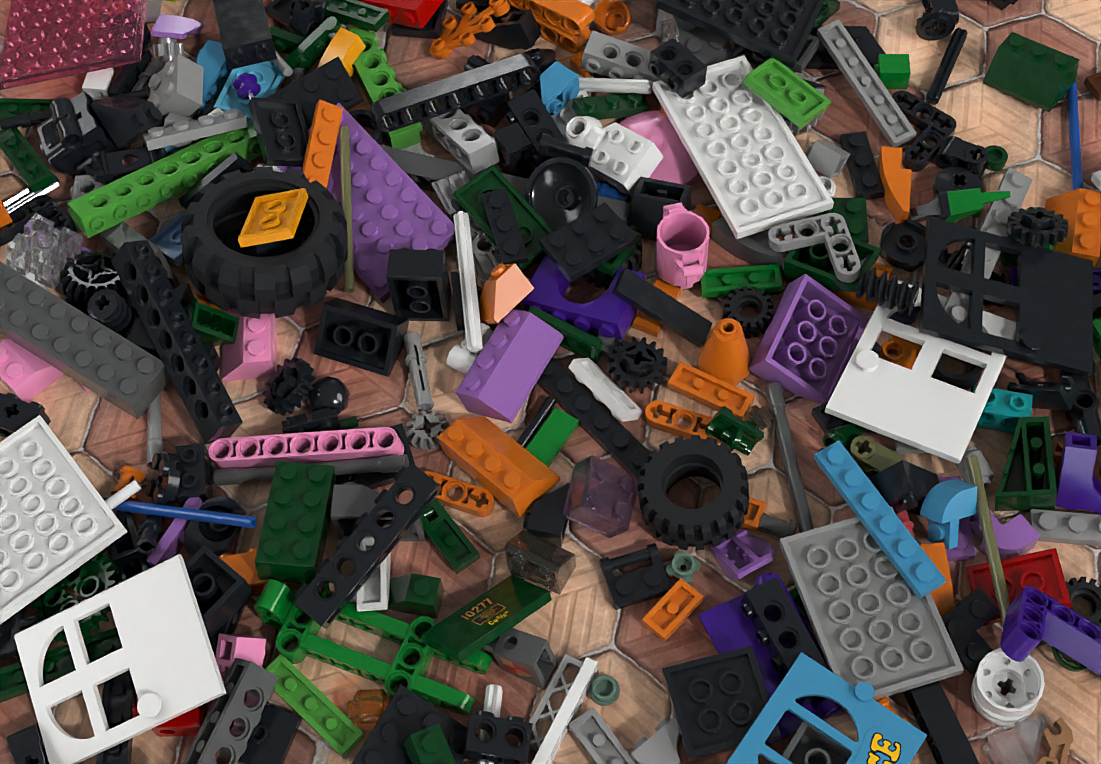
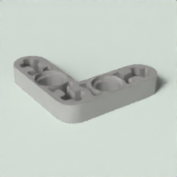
M828 213L779 224L769 230L768 244L772 250L785 252L825 243L836 277L845 283L856 281L859 278L860 260L846 221L840 214ZM830 224H833L834 227H837L836 235H833L834 232L832 227L829 226ZM807 228L814 232L811 236H802L799 233L802 229ZM781 236L784 240L779 241V238L776 237ZM842 243L848 248L845 251L839 252L834 250L833 246ZM845 260H847L849 269H852V271H847V269L844 268Z

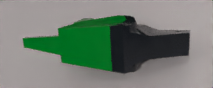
M980 188L939 192L935 194V198L929 203L911 208V220L921 222L927 220L928 217H933L953 223L968 216L978 218L979 211L983 209V204L1010 198V191L981 193Z

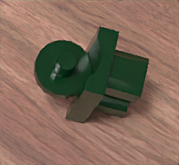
M725 406L720 408L705 428V432L731 447V451L736 449L747 456L751 453L754 446L764 438V432L757 429L755 423L738 418L733 415L732 410Z

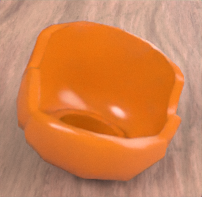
M601 0L594 7V22L602 33L606 35H619L630 26L632 19L630 9L621 0Z

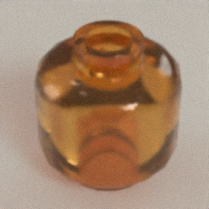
M384 689L358 690L353 700L348 701L347 716L349 719H353L354 725L360 730H372L392 697L388 696Z

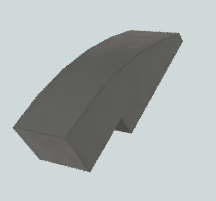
M724 216L712 223L711 239L721 248L754 266L779 264L780 274H784V260L788 254L772 250L768 244V236L761 231L736 239Z

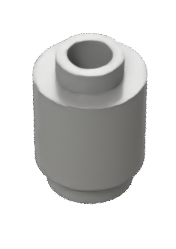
M975 446L967 447L959 464L955 463L964 482L971 484L965 458L977 455L984 488L989 487L992 484L991 480L994 478V474L982 451L977 450Z

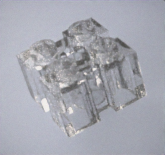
M35 213L24 226V235L18 233L7 245L6 265L24 276L27 273L34 274L35 281L54 290L60 283L61 271L64 270L67 259L75 258L76 254L81 255L83 236L66 227H63L60 231L54 228L55 222Z

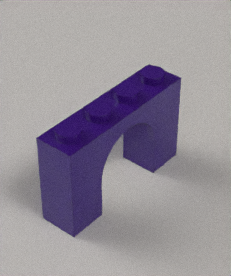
M546 254L530 281L534 289L522 299L523 306L527 312L534 306L585 332L591 331L600 333L606 338L613 337L623 340L638 310L612 293L621 270L625 268L619 267L608 290L600 298L589 303H573L564 298L565 292L570 285L569 280ZM630 270L646 280L644 273Z
M1065 433L1056 485L1057 498L1055 506L1063 507L1067 510L1079 509L1101 514V482L1093 473L1097 454V435Z

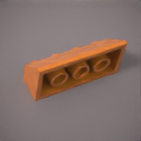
M485 416L459 418L437 437L444 454L491 492L493 496L518 517H521L533 506L535 501L544 496L561 480L560 476Z

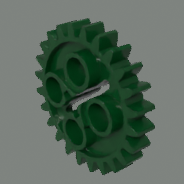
M96 554L39 596L40 600L33 603V607L38 609L33 615L39 614L41 621L80 603L78 599L64 589L66 584L85 599L119 584L118 582L122 579V576L117 573L119 568L105 555ZM108 606L79 620L78 623L82 635L89 638L90 629L94 628L99 631V622L101 620L104 622L109 621L106 614L112 612L111 607ZM62 629L53 639L57 642L62 640L68 644L65 631Z

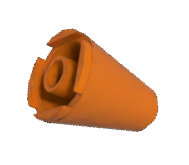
M731 318L718 321L700 350L697 360L699 370L733 386L738 385L740 381L749 376L750 370L748 368L752 362L740 323Z

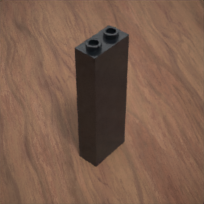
M213 0L222 48L229 70L277 59L263 0Z

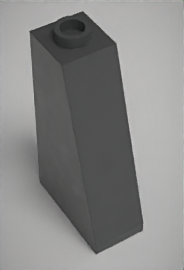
M124 221L96 234L103 246L111 254L117 253L124 242L147 240ZM148 240L174 290L180 285L177 277L161 250Z

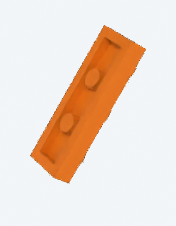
M681 361L669 379L667 387L717 411L725 406L732 410L733 415L742 420L745 418L755 398V395Z

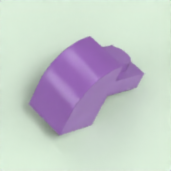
M976 508V514L970 516L969 523L973 532L983 538ZM990 512L1001 560L1024 555L1035 547L1040 535L1022 514L1002 525ZM982 540L978 550L987 556L984 540Z

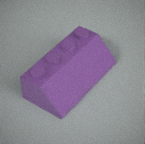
M512 309L501 319L457 388L456 395L468 412L512 423L564 336L531 312Z

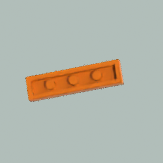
M319 100L316 103L301 173L306 176L308 182L311 183L317 180L327 188L343 108L323 100Z

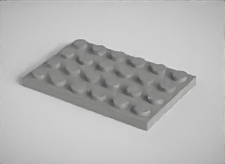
M858 517L780 539L779 545L831 672L854 687L861 682L871 684L874 688V696L872 697L874 700L963 673L964 668L931 593L921 599L916 596Z

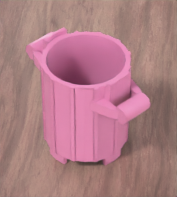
M682 202L663 206V219L657 226L656 271L658 277L673 286H680V289H687L693 287L695 282L700 281L706 272L710 237L709 226L703 217L691 211L688 212Z

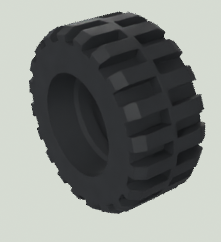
M691 435V439H683V436L674 438L675 442L671 444L668 441L659 445L660 451L653 450L647 456L648 463L644 462L639 470L640 477L637 478L638 499L645 524L650 526V531L656 537L662 535L664 543L669 546L677 543L678 549L688 550V546H695L696 551L704 550V545L711 544L712 547L721 545L720 539L723 537L729 540L735 535L734 527L736 529L741 528L744 523V516L748 514L749 510L748 474L746 467L742 465V459L737 453L733 452L731 454V447L727 444L721 443L718 445L717 440L711 437H707L704 440L700 439V435ZM687 477L707 478L716 483L721 489L720 494L712 503L697 509H686L676 506L666 497L669 489L676 482Z

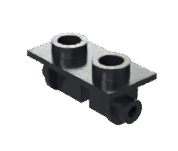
M330 407L312 411L313 420L310 421L307 420L306 413L286 417V421H282L283 434L342 430L338 420L337 409H331Z

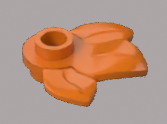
M893 335L890 341L881 345L882 349L879 358L911 370L922 349V345ZM893 353L896 355V357L890 356L888 354Z

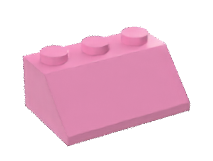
M230 308L228 311L223 310L225 313L240 318L235 344L223 345L222 347L223 382L270 377L269 374L271 372L275 373L277 371V318H275V314H260V319L242 317L238 310Z

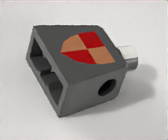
M514 628L509 629L484 646V650L493 653L501 669L544 690L558 665L546 639Z

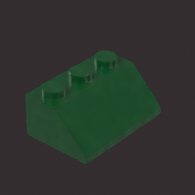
M1011 32L998 47L983 79V84L1050 112L1076 82L1080 59Z

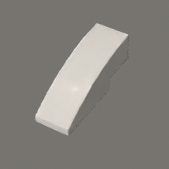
M365 537L360 543L361 550H370L374 545V538ZM391 552L357 592V612L388 609Z

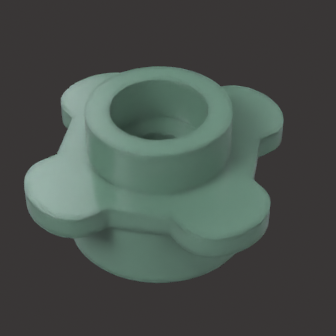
M678 551L674 555L672 564L667 565L666 573L668 576H675L678 579L682 578L690 584L695 571L700 570L701 564L699 560L694 559L690 554ZM685 566L686 569L682 570L680 567Z

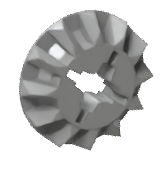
M423 409L421 413L413 414L411 420L406 422V436L409 443L415 448L426 451L434 450L441 446L437 437L450 425L444 414L438 413L435 409L433 411ZM425 422H428L430 427H433L431 428V437H428L425 430H422L424 429Z

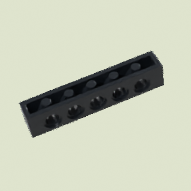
M412 462L408 467L403 466L394 477L396 482L389 490L384 489L374 501L376 505L370 513L365 512L360 516L355 524L357 528L350 537L346 535L340 540L335 548L337 550L335 555L330 560L325 559L316 570L318 575L311 583H305L297 592L296 596L298 599L294 604L320 626L327 629L442 491L437 482ZM402 492H413V498L409 503H399L398 499ZM384 514H393V523L388 527H380V518ZM365 537H373V547L368 551H362L360 548L361 541ZM353 560V571L346 575L342 574L341 565L343 562ZM333 583L335 587L334 594L329 598H323L321 594L323 586Z

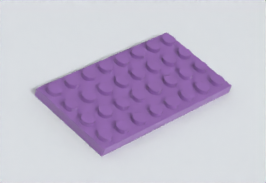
M340 103L336 105L343 108V106ZM343 108L340 127L348 126L350 133L354 271L384 303L391 296L386 278L389 249L408 248L410 250H426L432 248L443 250L456 238L455 225ZM338 132L327 189L341 207L340 143ZM277 166L284 173L287 169L302 172V167Z

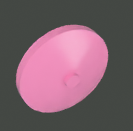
M646 111L627 117L619 123L625 128L654 142L664 156L649 178L689 186L699 178L700 173L667 115L660 113V111Z

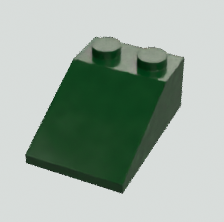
M807 228L803 229L800 234L802 236H811L814 232ZM852 238L861 268L859 278L850 283L842 282L836 277L825 243L790 250L784 260V280L792 282L807 274L828 290L857 292L864 272L869 273L882 249ZM842 243L833 246L834 250L839 252L845 251L848 248ZM845 260L844 268H846L847 271H852V269H849L847 260Z

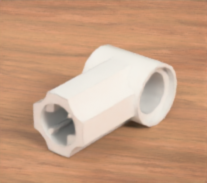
M481 323L484 347L494 331L488 325ZM465 338L461 345L456 344L451 349L446 364L466 375L482 350L478 351V353L469 352Z

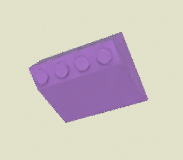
M804 274L788 284L748 369L768 383L778 382L781 384V388L823 404L830 400L849 362V358L852 356L861 338L868 318L807 274Z

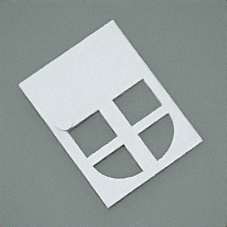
M919 288V294L914 307L921 306V288ZM938 295L940 303L944 307L947 297ZM886 300L882 306L877 305L825 408V413L959 464L1007 356L991 352L990 356L949 340L919 333L917 328L889 319L892 314L898 311V304L892 310H889ZM983 311L982 332L1014 340L1016 322ZM881 331L922 345V349L911 370L881 359L872 351ZM942 353L985 368L975 393L931 377Z
M181 554L14 635L49 764H78L226 694ZM110 606L123 648L90 663L78 621ZM64 629L76 670L44 685L43 663L46 651L53 638ZM130 670L138 697L137 710L140 715L110 729L97 685ZM83 693L95 736L88 739H78L69 735L55 720L51 707Z

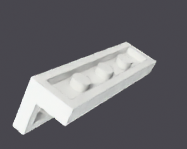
M565 654L530 723H533L531 736L534 734L535 737L534 740L530 741V747L537 745L539 749L532 764H551L569 730L568 724L577 715L589 691L590 684L598 673V662L586 657L584 662H581ZM568 665L580 670L574 682L566 684L563 674ZM561 680L563 686L557 687ZM565 691L566 698L560 709L552 711L549 702L552 695ZM547 707L549 712L543 714ZM551 718L552 725L547 735L539 738L536 731L538 722Z

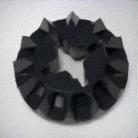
M944 8L939 11L933 9L931 13L923 12L922 18L917 19L915 29L917 35L924 40H940L952 33L956 22L952 12H946ZM935 21L938 22L936 25L937 28H934V26L932 25Z

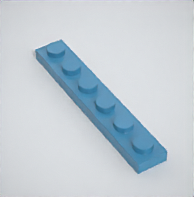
M837 441L815 453L814 460L916 596L921 599L944 585L946 581L944 576L842 443Z

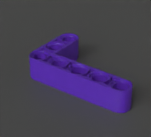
M1026 586L1006 611L1000 641L1002 651L1010 659L1022 662L1043 640L1101 676V628L1040 590Z

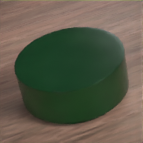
M996 145L986 147L989 156L984 164L985 168L990 171L1003 169L1008 159L1006 150Z

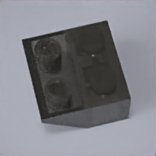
M522 530L505 545L508 570L513 576L523 580L528 579L536 583V586L550 591V593L561 594L576 567L575 554L525 530Z

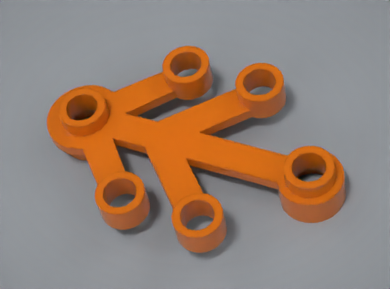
M489 0V7L473 19L472 17L476 14L477 8L473 2L464 4L461 8L464 15L459 26L454 16H449L443 20L442 25L445 29L441 38H437L432 42L429 49L431 56L436 57L437 60H442L448 57L454 48L472 45L476 40L473 34L489 32L495 27V23L490 16L491 14L494 17H500L509 11L510 5L508 1Z

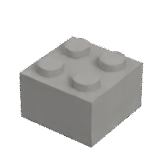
M179 54L172 61H168L164 68L157 74H154L149 81L150 97L148 101L153 102L155 107L159 109L164 121L170 112L189 117L202 106L204 67Z

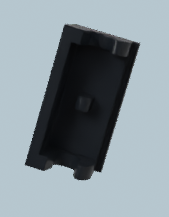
M1015 373L1019 385L1015 382H1009L1007 386L1008 391L1033 395L1032 408L1065 411L1071 410L1080 390L1079 386L1075 385L1072 377L1066 375L1062 376L1065 383L1028 381L1023 373Z

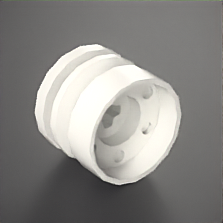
M1001 648L988 653L979 663L970 688L971 700L978 714L988 722L999 726H1015L1025 721L1032 714L1042 696L1045 686L1043 671L1037 661L1030 655L1024 661L1017 662L1010 659ZM1004 687L1009 690L1006 696L1000 693Z

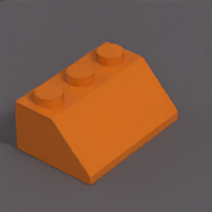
M1078 188L1048 198L1045 203L1046 211L1054 210L1055 215H1064L1063 219H1068L1069 225L1067 238H1064L1063 243L1057 242L1054 250L1092 260L1093 268H1095L1100 256L1101 192Z

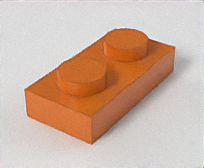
M680 578L642 619V624L665 642L701 604L704 596Z

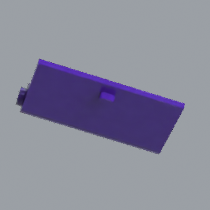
M766 572L758 576L755 579L756 584L752 588L759 586L765 582H768L776 577L778 578L779 582L781 583L783 589L785 590L787 596L789 597L791 603L793 604L795 610L797 611L799 617L801 618L808 633L810 634L812 640L814 641L816 647L818 648L820 654L822 655L825 661L820 646L818 645L815 637L813 636L811 630L809 629L807 623L805 622L803 616L801 615L799 609L797 608L794 600L792 599L779 574H771V572ZM744 594L700 613L698 617L718 654L752 646L770 699L782 682L783 677L774 671L767 648L759 644L755 635L756 628L751 620L748 621L741 611L740 605L742 604L741 600ZM764 613V616L769 621H778L773 613ZM779 639L783 647L793 648L789 640ZM825 697L804 706L805 709L820 719H825L844 709L838 703ZM785 711L777 723L781 733L780 738L765 741L767 746L797 732L803 720L790 711Z

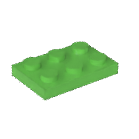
M770 58L748 73L742 82L753 93L759 95L771 107L778 110L800 128H803L828 109L832 102L774 58Z

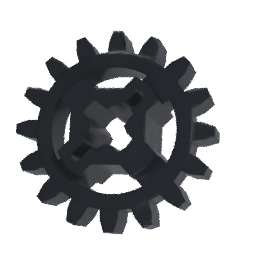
M1029 207L1027 211L1020 208L1019 212H1011V216H1008L1007 234L1012 235V240L1020 239V244L1027 242L1031 247L1041 245L1044 248L1046 244L1056 246L1057 242L1063 243L1064 238H1067L1069 229L1068 219H1063L1064 215L1062 214L1055 215L1054 210L1047 212L1046 208L1037 207L1036 209Z
M632 337L631 343H627L623 339L621 340V348L615 345L613 347V354H609L608 373H612V382L619 380L620 389L628 386L629 393H632L634 388H638L640 394H643L645 387L653 391L655 383L662 384L663 376H666L668 359L663 357V348L656 350L655 341L647 344L646 337H643L641 342H637L636 338Z
M293 357L291 361L286 358L284 365L278 364L276 366L277 371L275 373L271 372L269 380L265 382L268 389L263 392V396L266 397L263 402L268 405V409L276 414L279 413L282 416H285L286 412L292 414L295 406L300 409L301 401L303 399L308 400V393L314 388L310 385L315 380V377L311 375L314 369L301 358Z

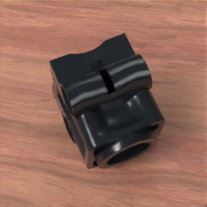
M82 91L72 99L57 98L53 100L49 106L52 116L37 126L40 136L39 146L45 158L57 171L66 173L73 179H75V176L87 174L83 165H92L91 159L99 157L104 147L107 146L111 152L127 150L125 146L118 149L90 106L93 103L92 97L85 91Z

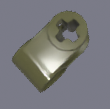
M867 436L855 437L848 451L854 460L858 459V466L863 471L870 473L871 476L904 460L897 452L882 446Z

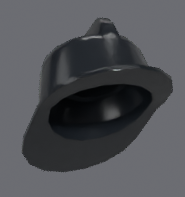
M225 496L210 498L199 508V510L244 515L241 507L233 499ZM191 520L184 533V544L188 553L192 556L205 545L219 557L229 549L242 527Z

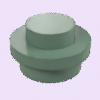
M598 676L590 684V697L593 702L600 706H609L619 697V684L611 676Z

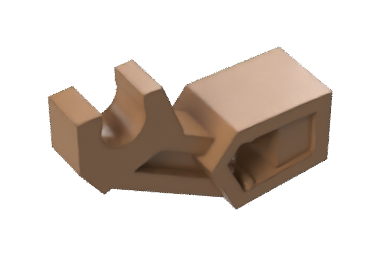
M1061 717L1053 724L1059 731V735H1053L1048 728L1041 732L1040 735L1048 754L1047 757L1044 756L1036 764H1066L1070 745L1074 740L1071 728Z

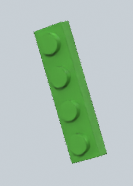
M280 654L265 668L279 677L275 684L274 692L301 716L342 758L365 737V734L284 656Z

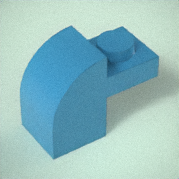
M955 478L935 485L928 492L920 511V516L928 518L927 541L932 543L944 542L946 549L958 547L959 519L976 514L978 486Z

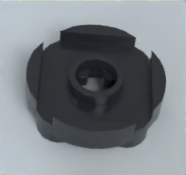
M904 220V223L898 224L896 222L890 223L884 228L880 237L879 247L882 249L880 257L892 266L904 269L907 272L915 271L923 265L926 227L912 220ZM900 242H910V248L903 247Z
M163 451L153 455V478L148 481L146 486V496L152 497L153 504L170 506L167 502H174L181 473V470H175V462H180L177 452Z

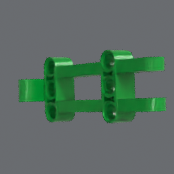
M267 580L254 608L264 623L280 630L276 638V647L280 654L292 664L302 662L306 656L384 685L390 700L395 693L393 691L395 686L404 683L408 685V690L428 703L460 715L467 716L475 701L470 695L424 676L433 657L484 675L487 673L492 662V658L485 652L479 650L463 662H459L424 644L423 639L418 637L420 632L429 630L436 625L432 618L421 616L416 618L412 624H408L376 611L357 612V604L349 602L335 620L401 644L397 656L391 665L317 637L321 626L312 618L306 624H299L301 618L308 615L294 604L298 597L294 596L292 590L279 581ZM329 584L324 585L322 597L329 598L333 595ZM290 643H298L295 649L291 651L286 650ZM416 656L420 658L415 665L406 664L410 657Z

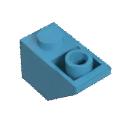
M557 61L540 75L542 103L551 117L559 114L562 108L570 100L575 99L580 91L579 75Z

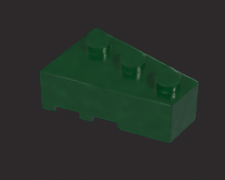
M1049 416L1019 417L1001 482L996 493L995 511L1055 510L1057 489Z

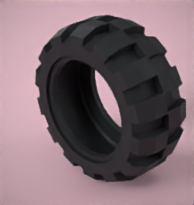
M254 167L252 172L241 173L240 170L224 174L219 183L209 182L197 193L194 201L189 204L181 223L182 235L180 240L183 263L186 265L187 275L193 285L202 295L206 294L207 299L212 304L225 311H228L230 308L237 309L242 317L260 319V314H275V318L294 315L296 308L301 306L309 309L323 300L327 294L326 290L332 291L345 271V262L348 259L347 221L342 208L329 190L317 180L310 183L303 173L287 169L284 173L273 171V167ZM306 188L308 199L297 227L300 228L301 237L306 241L299 247L276 256L256 257L238 253L225 246L227 243L226 233L242 230L255 197Z

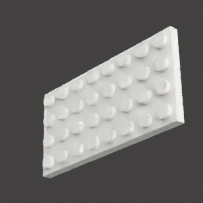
M745 55L707 66L705 84L683 99L676 92H672L662 80L653 82L652 90L736 239L770 229L779 224L792 222L830 210L834 204V201L779 111L771 107L769 103L742 83L745 76L753 71Z

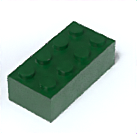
M277 461L255 558L259 580L273 579L283 582L311 583L318 575L316 570L323 561L330 525L334 485H337L334 466Z

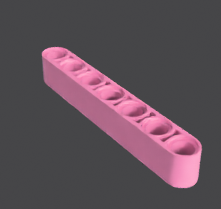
M390 427L220 438L212 442L208 453L219 469L276 466L277 461L318 463L401 455L404 453V445L394 429ZM388 442H393L389 447H384ZM365 443L361 449H357L359 445ZM338 445L336 449L329 451L333 446ZM310 447L308 451L302 453L306 448Z

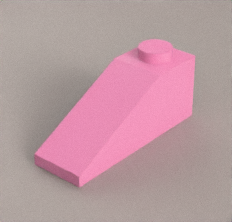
M219 633L215 659L222 681L224 682L235 658L251 661L262 667L265 657L266 639L248 635ZM247 692L244 695V701L248 695ZM214 700L209 701V703H208V709H207V714H208V712H209V710H210V708H211V706H212Z

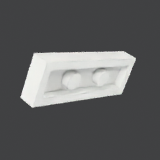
M590 358L573 359L568 368L575 374V378L580 383L586 385L593 392V396L611 410V414L617 420L622 422L638 420L643 411Z

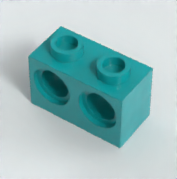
M975 385L972 393H975L977 385ZM993 388L976 427L1014 434L1019 417H1031L1033 395Z

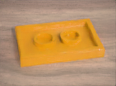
M306 188L255 197L238 237L241 248L294 238L308 199Z

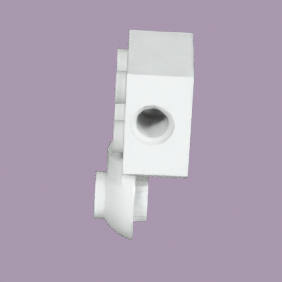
M577 116L572 118L566 126L564 138L567 143L584 149L586 146L594 149L590 167L593 174L600 180L633 197L640 177L649 178L664 157L654 142L616 122L603 128L596 118Z

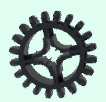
M97 250L93 253L85 251L83 255L75 254L74 258H68L67 263L62 265L60 275L61 290L63 295L68 297V301H75L76 306L85 304L87 309L90 298L96 292L103 289L114 290L126 300L128 294L111 263L116 253L110 255L107 250L103 253L97 252Z

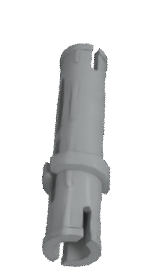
M411 332L404 335L403 338L407 351L406 365L410 367L417 410L422 411L424 409L429 411L434 407V402L432 401L425 365L427 363V356L422 350L420 334Z

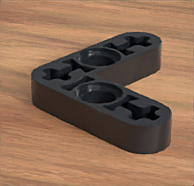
M896 91L893 93L892 98L909 123L923 130L921 135L906 150L903 159V165L906 169H911L912 172H919L937 155L946 138L954 135L956 121L950 115L907 91ZM918 112H925L929 117L922 119L916 114ZM932 140L937 145L934 147H928L923 143V141ZM919 152L921 153L920 159L912 160L919 155Z
M43 195L9 214L13 222L0 228V246L9 243L40 223L58 241L66 240L74 235L76 227L70 217L50 196Z

